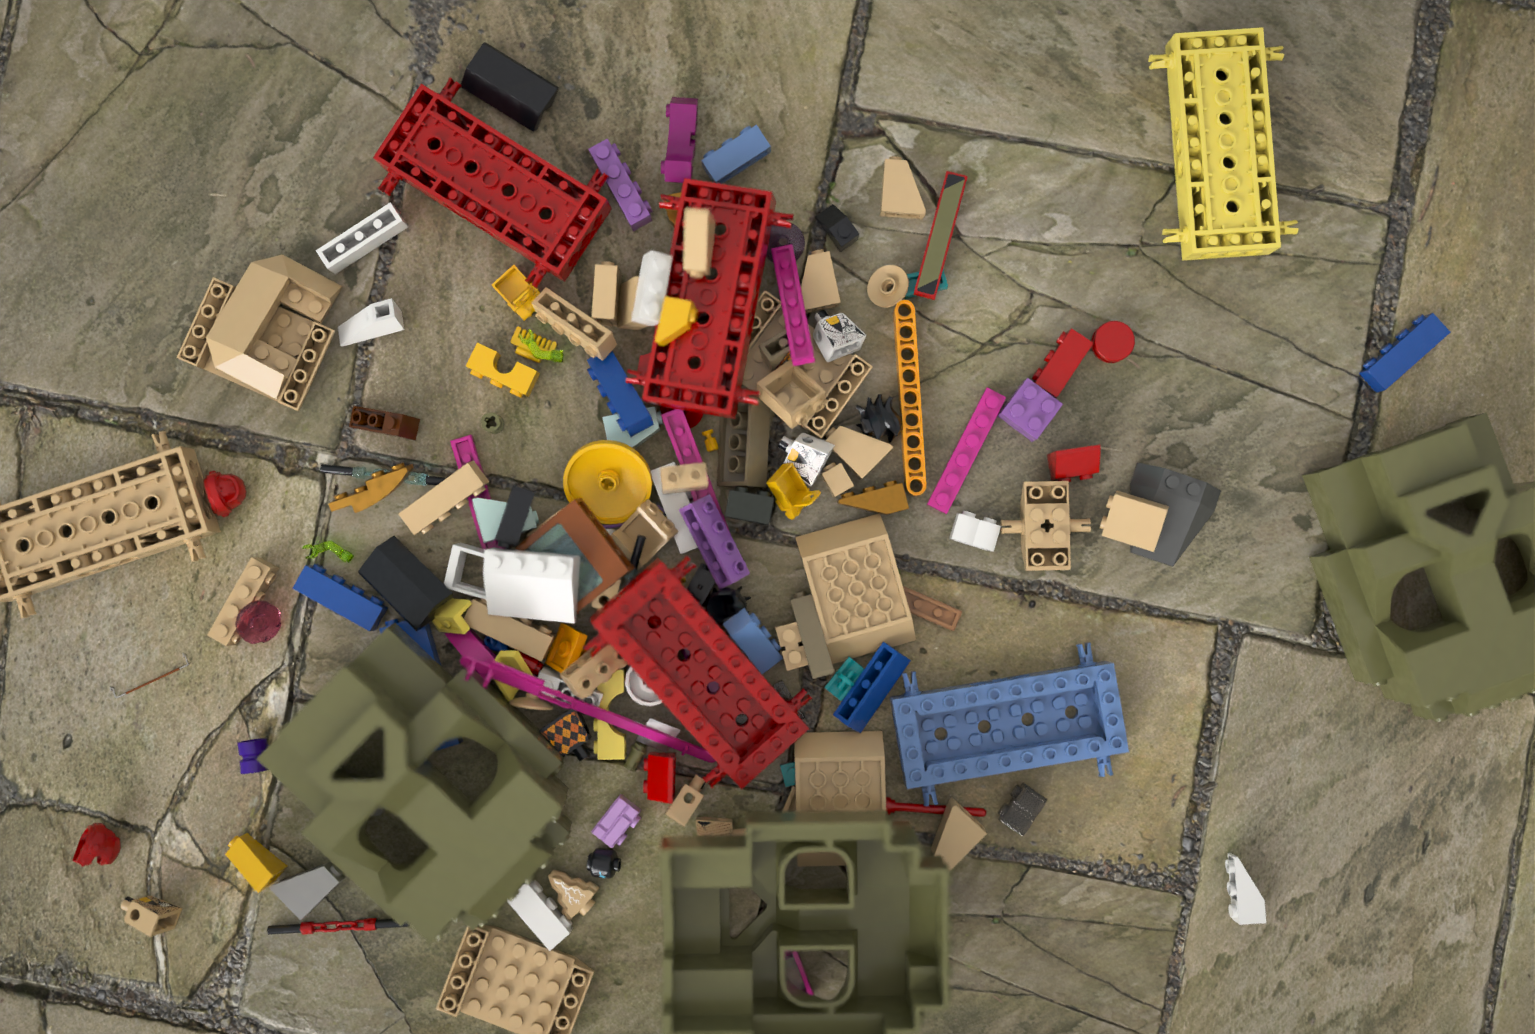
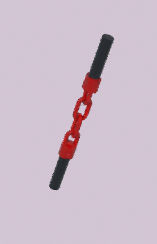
M377 918L342 922L327 921L324 923H314V921L302 922L301 924L270 925L267 928V933L272 935L290 933L314 934V932H337L339 930L373 931L378 928L410 927V925L405 922L400 926L393 919ZM357 923H364V927H358ZM336 924V928L327 929L326 925ZM352 924L351 927H342L343 925Z

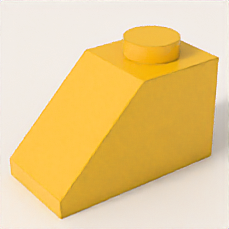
M665 296L655 342L660 346H665L691 329L692 322L695 323L697 318V309H695L696 306L692 301Z

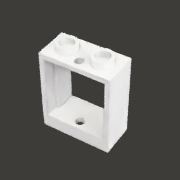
M464 543L453 544L444 585L450 590L486 600L484 588L461 582L467 553L484 557L486 549Z

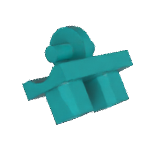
M848 657L824 688L842 702L864 668L851 657Z

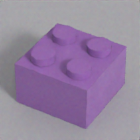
M1026 378L997 416L1033 442L1038 439L1063 404L1029 378Z

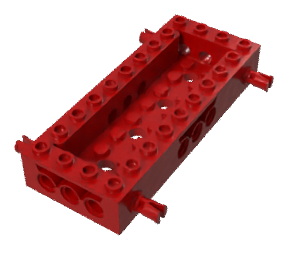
M449 77L440 94L420 84L373 157L388 171L387 176L378 186V189L391 196L400 180L404 181L534 262L535 267L527 279H525V282L529 285L532 283V286L536 289L547 272L565 282L612 210L608 200L598 193L609 178L608 175L603 173L601 176L600 170L596 169L589 183L584 185L452 103V99L462 87L457 81L454 82ZM433 140L440 141V147L437 150L430 149V143ZM470 163H476L478 166L474 173H468L466 170ZM507 186H513L515 191L511 196H504V189ZM545 209H550L552 216L547 220L541 219V212Z
M684 178L680 197L661 194L662 200L667 202H659L660 209L678 211L669 254L672 256L666 297L692 301L696 306L695 309H697V318L695 323L692 322L691 329L665 346H660L655 342L659 326L657 324L647 372L628 369L627 373L637 378H626V383L644 385L642 400L649 405L736 419L739 402L758 406L759 401L750 398V396L760 397L761 394L760 391L742 389V382L772 225L791 229V222L785 220H793L794 215L775 212L776 199L772 191ZM685 208L709 210L716 221L715 228L718 225L726 226V232L723 235L717 236L714 234L711 269L718 271V276L714 280H708L706 275H703V278L690 277V274H687L683 269ZM702 313H707L710 317L708 323L704 325L699 324L698 316ZM694 357L701 359V365L697 369H691L689 366L690 360Z
M685 556L673 569H668L657 558L590 617L592 625L598 630L599 634L583 647L586 651L594 647L590 652V656L594 657L609 644L630 665L717 762L718 765L703 777L706 783L710 781L708 784L711 788L727 775L743 789L809 729L797 715L799 714L797 711L813 698L802 688L790 701H785L681 584V579L693 568L697 567L693 562L686 566L690 561L688 556ZM653 615L660 617V624L657 627H650L648 625V619ZM688 649L690 652L689 657L686 660L678 659L677 654L679 650ZM712 681L719 684L718 690L714 693L707 691V685ZM740 714L747 715V722L743 725L736 723V717Z

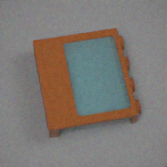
M582 498L571 501L515 548V550L580 556L576 616L579 614V611L620 578L635 569Z

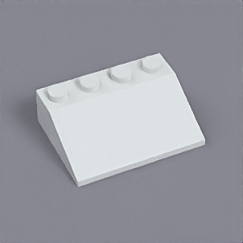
M504 548L486 549L484 553L483 575L488 615L576 623L580 556Z

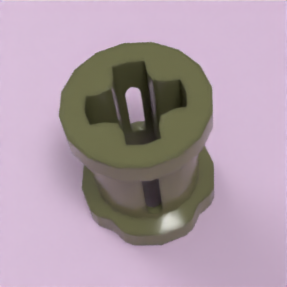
M493 412L483 415L481 423L485 431L498 434L503 430L504 420L501 416ZM490 419L495 420V423H497L495 427L489 424Z

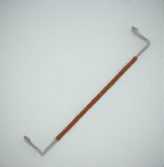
M182 653L183 657L185 656L187 665H184V666H182V667H180V668H177V669H175V670H173V671H171V672H168V673H166V674H164V675H162V676H160V677H158V678H156V679H153V680H151V681H149V682H147V683H145V684H143V685H141V686H138V687H136V688H134V689H132V690H130V691H128V692H125L124 694H122V695H120V696H118V697H116L113 687H110V691L113 690L114 697H115V698H119V697H121V696H123V695H125V694H128V693H130V692H132V691H135V690H137V689H139V688H141V687H143V686H145V685H148V684H150V683H152V682H154V681H156V680H158V679H160V678H163V677H165V676H167V675H169V674H171V673H173V672H176V671L180 670L181 668H183V667L189 665V663H188V661H187V658H186V655H185L184 653Z

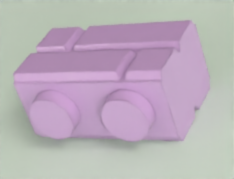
M620 794L591 832L610 848H613L615 844L620 846L627 837V834L624 832L629 826L634 828L641 819L638 815L641 809Z

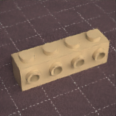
M547 287L533 300L532 305L537 313L535 316L539 321L552 325L553 330L559 335L565 334L568 336L572 344L575 346L581 345L591 357L595 358L597 356L603 361L617 346L613 333Z
M473 460L401 511L399 516L413 535L420 532L424 535L434 528L432 524L435 521L439 520L442 522L451 516L449 511L454 507L460 509L468 503L467 498L472 494L476 497L486 490L484 486L489 483V480Z
M251 557L207 636L225 646L236 645L242 639L243 631L247 624L252 621L258 605L264 600L268 587L275 581L279 568L261 557Z
M478 597L472 599V605L464 616V620L470 628L541 662L546 659L557 634L552 632V628L542 624L538 626L532 623V619L488 615L486 600Z
M607 644L594 657L590 656V652L594 648L592 647L559 674L573 695L581 699L591 696L597 686L610 680L616 670L628 664L611 645Z

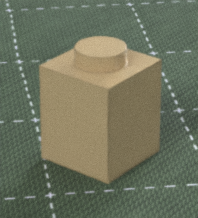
M833 462L823 468L825 472L821 476L834 498L854 487L841 463L836 465Z

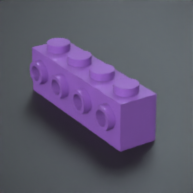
M607 138L589 148L590 155L600 170L601 175L603 173L608 175L609 178L605 182L632 230L635 231L652 222L650 213L653 211L648 201H642L639 196L642 191L637 182L632 183L629 175L632 173L626 162H620L618 156L621 154L616 144L611 145Z
M710 494L679 509L719 589L733 584L750 574Z

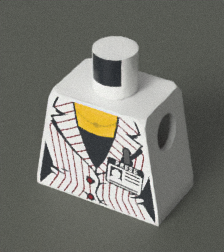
M825 310L816 313L814 318L817 321V325L813 332V338L827 363L861 349L866 335L845 314L839 313L830 317Z
M801 433L795 441L784 436L778 448L788 453L784 463H793L802 480L809 486H812L819 478L835 445L809 434Z

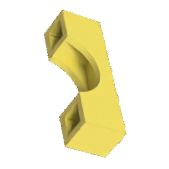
M626 668L616 670L610 680L597 686V691L603 693L599 708L609 711V706L614 697L626 691ZM594 718L593 728L594 732H597V741H594V754H598V760L625 759L627 757L626 734L618 731L612 724Z

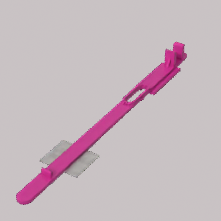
M463 656L460 659V664L468 670L465 681L470 679L474 670L486 676L482 685L484 688L487 687L492 678L567 709H574L638 734L639 736L636 741L658 750L667 752L669 747L681 751L682 756L686 753L710 763L716 762L705 749L677 738L680 729L652 718L648 720L646 725L632 721L619 714L563 694L558 690L543 686L545 680L494 660L487 664L469 656ZM541 691L549 693L561 699L567 700L571 703H566L561 700L555 699L553 697L541 693Z

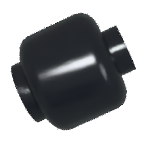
M596 848L593 853L589 854L587 870L591 872L593 877L611 879L616 872L620 871L621 858H618L615 850Z

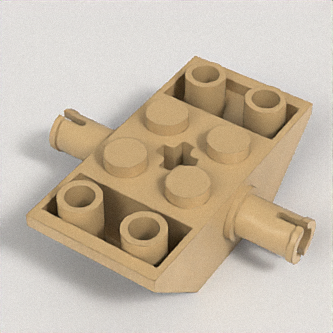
M1069 481L1023 482L1020 520H1001L1000 526H1009V528H1001L1000 532L1001 534H1021V551L1025 571L1071 570L1070 534L1071 532L1090 533L1091 526L1082 525L1091 524L1090 518L1070 519ZM1045 521L1049 524L1046 532L1044 528H1041V524L1045 523Z

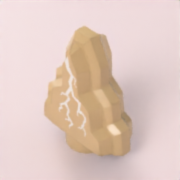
M555 869L548 875L552 888L558 893L557 901L563 907L561 913L569 921L578 913L584 916L596 903L592 897L600 887L592 881L585 882L580 877L571 878L567 873Z

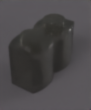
M1022 783L1021 785L1017 784L1010 794L1012 796L1011 801L1001 806L998 812L1000 815L998 819L1021 836H1024L1048 799Z

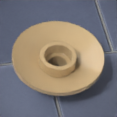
M886 265L879 268L872 274L868 282L867 292L870 300L875 305L884 308L896 305L905 297L908 291V276L902 268L896 265Z
M526 692V697H519L509 701V705L535 710H553L554 708L549 702Z

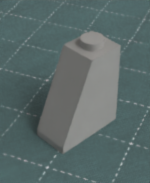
M328 862L282 879L272 885L270 889L302 920L346 877L335 864Z

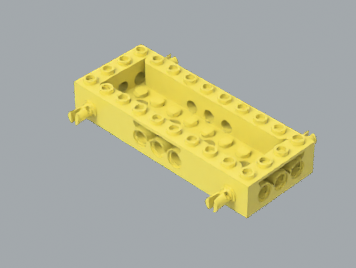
M1263 27L1175 33L1165 46L1166 54L1149 56L1148 62H1152L1149 66L1150 70L1167 68L1179 229H1163L1162 235H1169L1170 237H1166L1162 241L1163 243L1181 242L1182 261L1269 255L1281 247L1280 235H1295L1298 233V228H1289L1298 223L1297 220L1279 222L1266 61H1282L1284 54L1279 53L1283 46L1265 48ZM1216 71H1223L1226 74V80H1219L1216 77ZM1221 114L1229 117V124L1225 125L1220 122L1219 117ZM1230 158L1233 161V168H1226L1223 165V159ZM1227 202H1234L1236 204L1237 211L1235 213L1228 211L1226 207Z

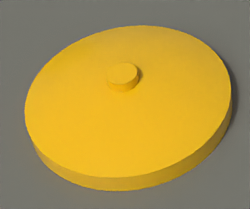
M599 440L582 446L571 456L564 471L563 488L568 502L570 503L574 499L582 498L601 524L626 522L637 510V507L650 499L653 481L649 465L634 448L618 441Z

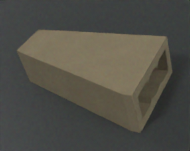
M806 591L793 594L794 599H790L812 678L815 679L835 673L812 594L807 595Z

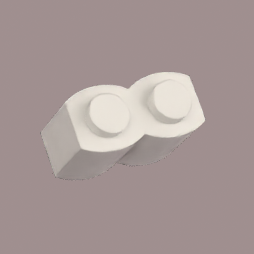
M968 511L956 514L949 539L994 552L1001 526L996 525L997 521L984 517L983 520L976 519V514Z

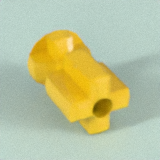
M713 429L701 432L702 436H706L704 442L707 451L717 450L716 438L711 436Z

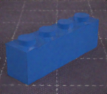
M1434 313L1425 316L1421 314L1411 322L1413 324L1412 327L1408 330L1405 328L1395 336L1397 338L1395 342L1386 344L1379 350L1381 354L1378 357H1372L1363 364L1364 369L1359 374L1376 393L1390 387L1451 333Z
M613 351L603 361L597 356L587 359L590 366L587 371L593 381L597 379L600 385L597 388L603 398L607 396L609 402L606 404L612 414L617 413L619 419L616 421L622 432L627 430L630 437L654 425L651 415L632 383H626V378L628 377Z
M314 563V565L304 566L292 589L364 629L376 631L388 609L387 606L383 605L384 601L374 595L372 597L365 595L364 589L356 585L351 587L345 584L346 580L336 574L331 576L325 573L327 569L321 565Z
M883 642L833 715L847 727L861 733L911 660Z

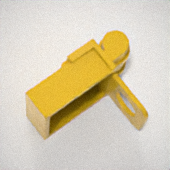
M513 265L492 284V287L503 297L509 307L525 321L535 312L532 302L540 294L538 288H534L532 283L529 285L525 282L527 278Z
M793 463L782 464L766 482L776 498V504L781 511H786L785 515L791 520L798 516L804 507L811 505L821 494L820 490L809 491L810 489L807 488Z

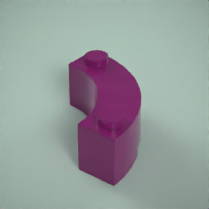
M672 97L670 104L666 105V117L670 119L666 158L661 161V174H665L664 182L683 183L684 178L692 179V164L695 158L696 139H692V135H696L697 98Z

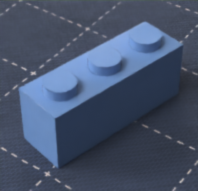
M757 125L752 128L748 126L735 139L729 138L723 142L722 147L718 150L707 152L701 162L702 167L712 182L723 184L771 153V146Z
M743 608L723 623L732 639L760 673L763 674L783 659L778 652L781 647L774 638L769 640L771 634L764 625L761 628L759 627L761 622L754 613L750 615Z

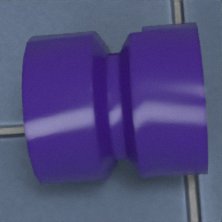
M267 738L237 742L238 754L243 757L239 761L241 774L268 770L257 760L268 748Z

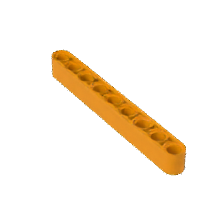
M901 300L894 308L893 320L899 412L903 423L901 442L904 488L908 495L919 496L926 490V470L916 318L913 303L909 300ZM898 308H908L909 315L901 316ZM907 328L911 332V337L903 338L900 335V330ZM909 350L912 353V359H903L901 352ZM911 372L914 380L906 382L903 379V373ZM907 393L913 394L915 403H906L904 395ZM907 415L915 416L917 420L915 426H909L906 423ZM908 437H915L918 440L916 448H911L907 445ZM914 458L919 461L918 470L910 469L908 465L910 459ZM917 480L921 484L919 492H913L910 489L911 481Z

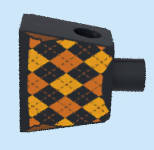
M570 709L539 730L563 757L573 751L580 762L590 755L584 743L592 736L582 713Z

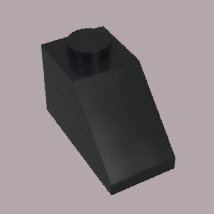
M834 204L815 216L840 252L858 240L859 232L848 217Z

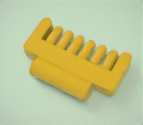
M520 326L516 328L511 339L512 345L517 346L516 354L539 364L542 358L552 359L557 348L555 341H547L546 338L537 337L535 333L532 335L530 331L526 335V329L522 330Z

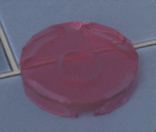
M258 600L251 602L242 608L237 615L235 623L237 633L248 643H265L276 636L281 628V613L270 602Z

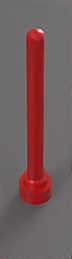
M886 797L887 815L895 813V811L944 814L946 809L945 805L929 804V806H924V804L901 803L891 800V797ZM963 807L975 817H984L987 814L984 808Z

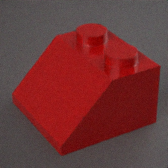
M1100 445L1060 450L1047 454L1051 480L1071 482V477L1078 476L1080 480L1092 479V474L1099 473Z
M649 752L648 758L644 757V771H648V779L643 782V793H647V800L672 804L675 798L676 752Z

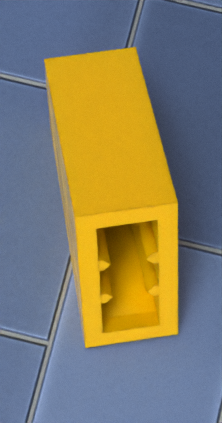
M248 833L240 837L238 835L235 836L228 844L230 849L225 854L258 893L274 884L288 867Z

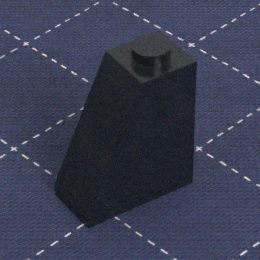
M513 485L494 541L498 542L499 547L510 550L511 547L516 548L535 492Z

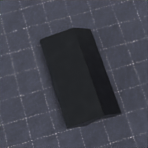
M486 42L482 44L466 67L461 82V88L533 132L538 129L544 111L552 107L559 89L553 83Z
M395 536L377 546L358 571L416 631L434 620L435 610L453 597V593Z

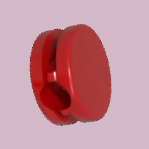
M1106 322L1093 333L1091 338L1093 345L1091 348L1099 360L1106 363L1119 362L1128 357L1133 351L1135 345L1134 333L1123 322Z

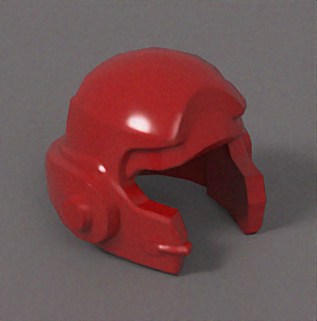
M210 471L208 475H205L203 484L213 513L222 517L229 516L232 509L241 505L246 498L247 491L243 480L239 476L221 474L216 471Z
M93 823L83 832L72 861L84 867L91 865L94 858L97 857V863L101 866L112 864L120 853V838L112 830L106 828L104 824Z

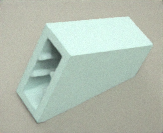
M655 406L646 408L651 415L654 425L630 437L627 430L622 432L616 421L619 419L617 414L603 417L607 440L618 441L634 449L660 431V424H663L661 411L657 412Z
M482 498L472 499L483 543L494 541L507 502ZM531 507L522 533L532 531L537 527L536 524L539 523L536 510L532 511Z

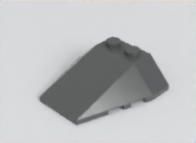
M1137 463L1130 482L1131 495L1169 506L1155 551L1152 552L1130 545V553L1173 567L1214 513L1221 490L1207 482L1166 468Z

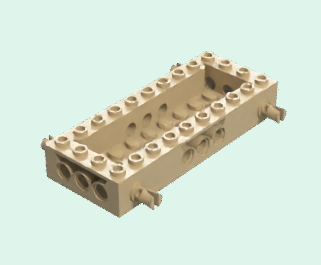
M161 431L159 435H151L157 450L155 455L4 505L0 502V602L16 600L21 619L27 618L30 615L37 614L31 600V595L184 544L188 546L192 562L205 559L206 555L200 539L220 533L221 531L216 515L213 513L203 484V474L195 450L182 446L171 449L166 431ZM152 497H155L158 501L155 509H151L148 505V501ZM109 511L115 514V519L112 523L106 521V514ZM67 525L72 528V534L68 538L63 534V529ZM24 539L29 543V548L25 552L20 548V544Z

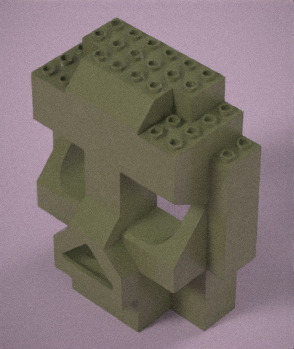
M1487 413L1461 418L1447 423L1441 428L1415 436L1414 439L1302 475L1329 550L1309 558L1355 681L1380 686L1384 698L1394 700V702L1410 704L1414 716L1422 717L1425 720L1431 719L1434 722L1444 721L1448 719V715L1453 713L1464 714L1467 717L1480 714V710L1484 708H1497L1502 705L1501 702L1506 700L1516 701L1522 699L1523 694L1535 693V481L1513 484ZM1463 496L1468 510L1483 508L1470 536L1457 532L1425 515L1427 509ZM1507 536L1519 548L1528 575L1527 581L1521 590L1510 596H1506L1494 564L1497 540ZM1423 567L1443 620L1409 631L1390 621L1391 597L1396 584L1404 575Z
M397 623L388 626L354 661L345 665L278 732L277 735L279 737L257 760L316 815L301 833L400 926L407 922L430 943L434 938L439 940L447 932V927L451 924V921L456 923L461 919L472 931L477 926L483 927L491 916L496 918L504 909L503 905L507 900L511 902L519 894V889L524 883L528 885L535 878V873L539 867L543 869L550 863L556 846L559 845L561 847L570 837L572 822L562 811L565 808L564 805L566 803L565 800L568 798L567 792L569 788L555 776L563 768L564 757L518 708L509 705V701L493 684L489 682L487 687L484 688L482 686L484 679L474 670L470 679L465 681L464 679L468 671L466 667L453 678ZM377 727H382L385 731V778L353 779L340 764ZM456 737L470 738L496 754L498 766L495 779L473 802L427 760L442 743ZM379 806L398 815L429 845L413 861L405 864H396L389 860L369 840L366 831L367 820Z
M886 810L746 812V835L662 837L660 847L662 913H664L662 1034H920V1025H924L923 1011L948 1010V1001H952V988L949 987L948 978H952V964L949 963L948 955H952V941L949 940L948 932H952V918L949 917L948 908H952V895L948 890V885H952V872L942 856H923V847H920V841H918L917 834H915V829L911 828L909 821H892V818H888ZM799 853H838L847 863V888L799 889L785 885L784 873L786 865L791 858ZM729 887H750L767 906L737 937L733 938L730 936ZM847 950V973L839 993L830 1001L798 989L785 973V951Z

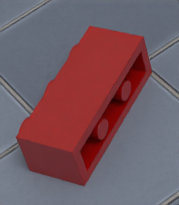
M1072 328L1066 333L1063 331L1056 340L1058 346L1054 351L1051 349L1044 358L1046 364L1042 369L1038 368L1032 376L1034 383L1054 398L1059 396L1093 345V342Z

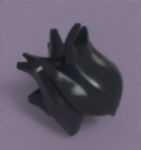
M878 394L874 404L871 398L868 397L866 408L856 405L861 414L860 421L862 423L856 426L860 427L864 435L876 436V439L879 440L883 435H887L888 441L891 443L895 436H898L901 432L903 423L900 416L892 408L891 396L884 403L882 402V394Z
M742 586L737 590L721 588L718 591L716 588L713 589L708 598L705 611L716 624L723 625V623L743 608L747 611L746 601L751 599V597L740 594Z

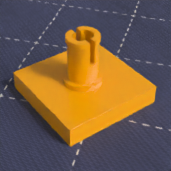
M561 622L545 664L562 673L587 652L583 646L588 635Z

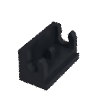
M701 563L686 589L701 607L716 583L706 564Z

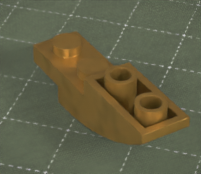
M403 462L392 466V471L385 473L384 470H379L372 473V478L365 481L366 485L354 489L355 493L348 495L347 492L335 495V500L328 503L331 512L352 505L354 512L357 513L376 504L405 481L414 468L413 464L405 466Z

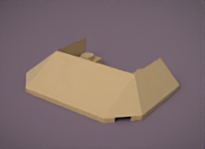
M283 254L251 262L206 336L215 368L277 400L297 359L259 339L280 304L322 324L343 287Z

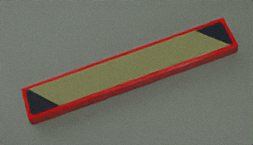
M946 171L913 295L935 300L968 176Z

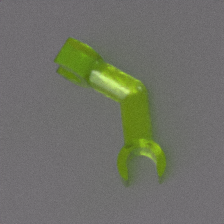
M528 329L531 335L529 339H523L522 335L519 334L520 341L528 346L536 359L551 360L558 363L563 362V351H543L539 349L534 341L532 330Z
M327 541L315 546L307 544L302 547V549H312V554L306 556V559H314L318 553L327 550L335 553L344 562L347 561L349 563L354 557L352 553L341 548L333 541Z

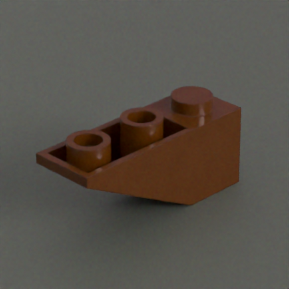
M353 406L349 427L416 441L420 419L399 413Z

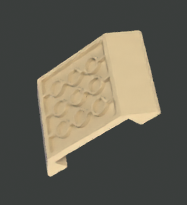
M213 277L177 358L273 399L296 411H300L335 330L278 307L259 340L297 360L285 387L276 400L215 368L206 336L236 287Z
M764 290L757 302L742 382L744 387L757 391V382L771 373V370L761 357L759 345L786 329L781 301L766 290ZM808 324L815 362L798 365V367L826 391V405L820 412H815L799 426L822 439L873 366L856 354L854 356L848 354L827 363L813 338L815 328ZM793 381L773 394L791 412L811 399Z
M880 513L795 537L832 664L845 661L848 657L856 658L877 652L883 642L894 647L916 640L913 620L888 533Z
M857 731L805 732L794 742L796 812L886 810L885 753L882 731H862L861 733ZM804 852L797 854V867L847 865L844 858L835 852Z
M484 925L483 927L477 926L472 931L467 926L436 1010L455 1017L462 1012L517 1034H571L594 970L575 956L554 948L549 951L541 943L502 928Z

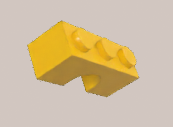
M477 343L466 364V367L471 370L470 374L480 379L485 376L491 379L490 384L501 389L504 385L511 389L509 393L522 398L523 395L529 397L540 373L519 362H516L511 372L506 374L499 373L497 363L501 355Z

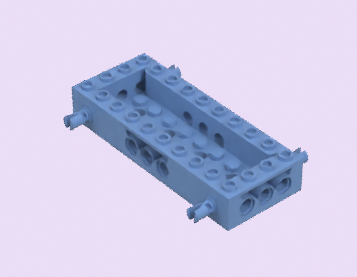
M1086 642L1085 651L1082 644H1076L1080 664L1077 666L927 691L918 690L916 671H911V683L907 673H902L905 693L889 698L904 785L907 789L921 787L924 806H929V795L932 798L933 804H938L935 784L1091 758L1097 759L1099 777H1105V768L1108 775H1113L1110 755L1129 752L1114 663L1108 661L1093 662L1091 642ZM1068 706L1076 708V715L1072 718H1068L1065 715V710ZM1025 713H1031L1033 716V721L1029 725L1022 723L1021 719ZM987 720L989 722L990 728L987 732L979 731L978 724L980 721ZM940 727L945 728L947 733L946 737L941 740L936 739L934 735L935 730Z

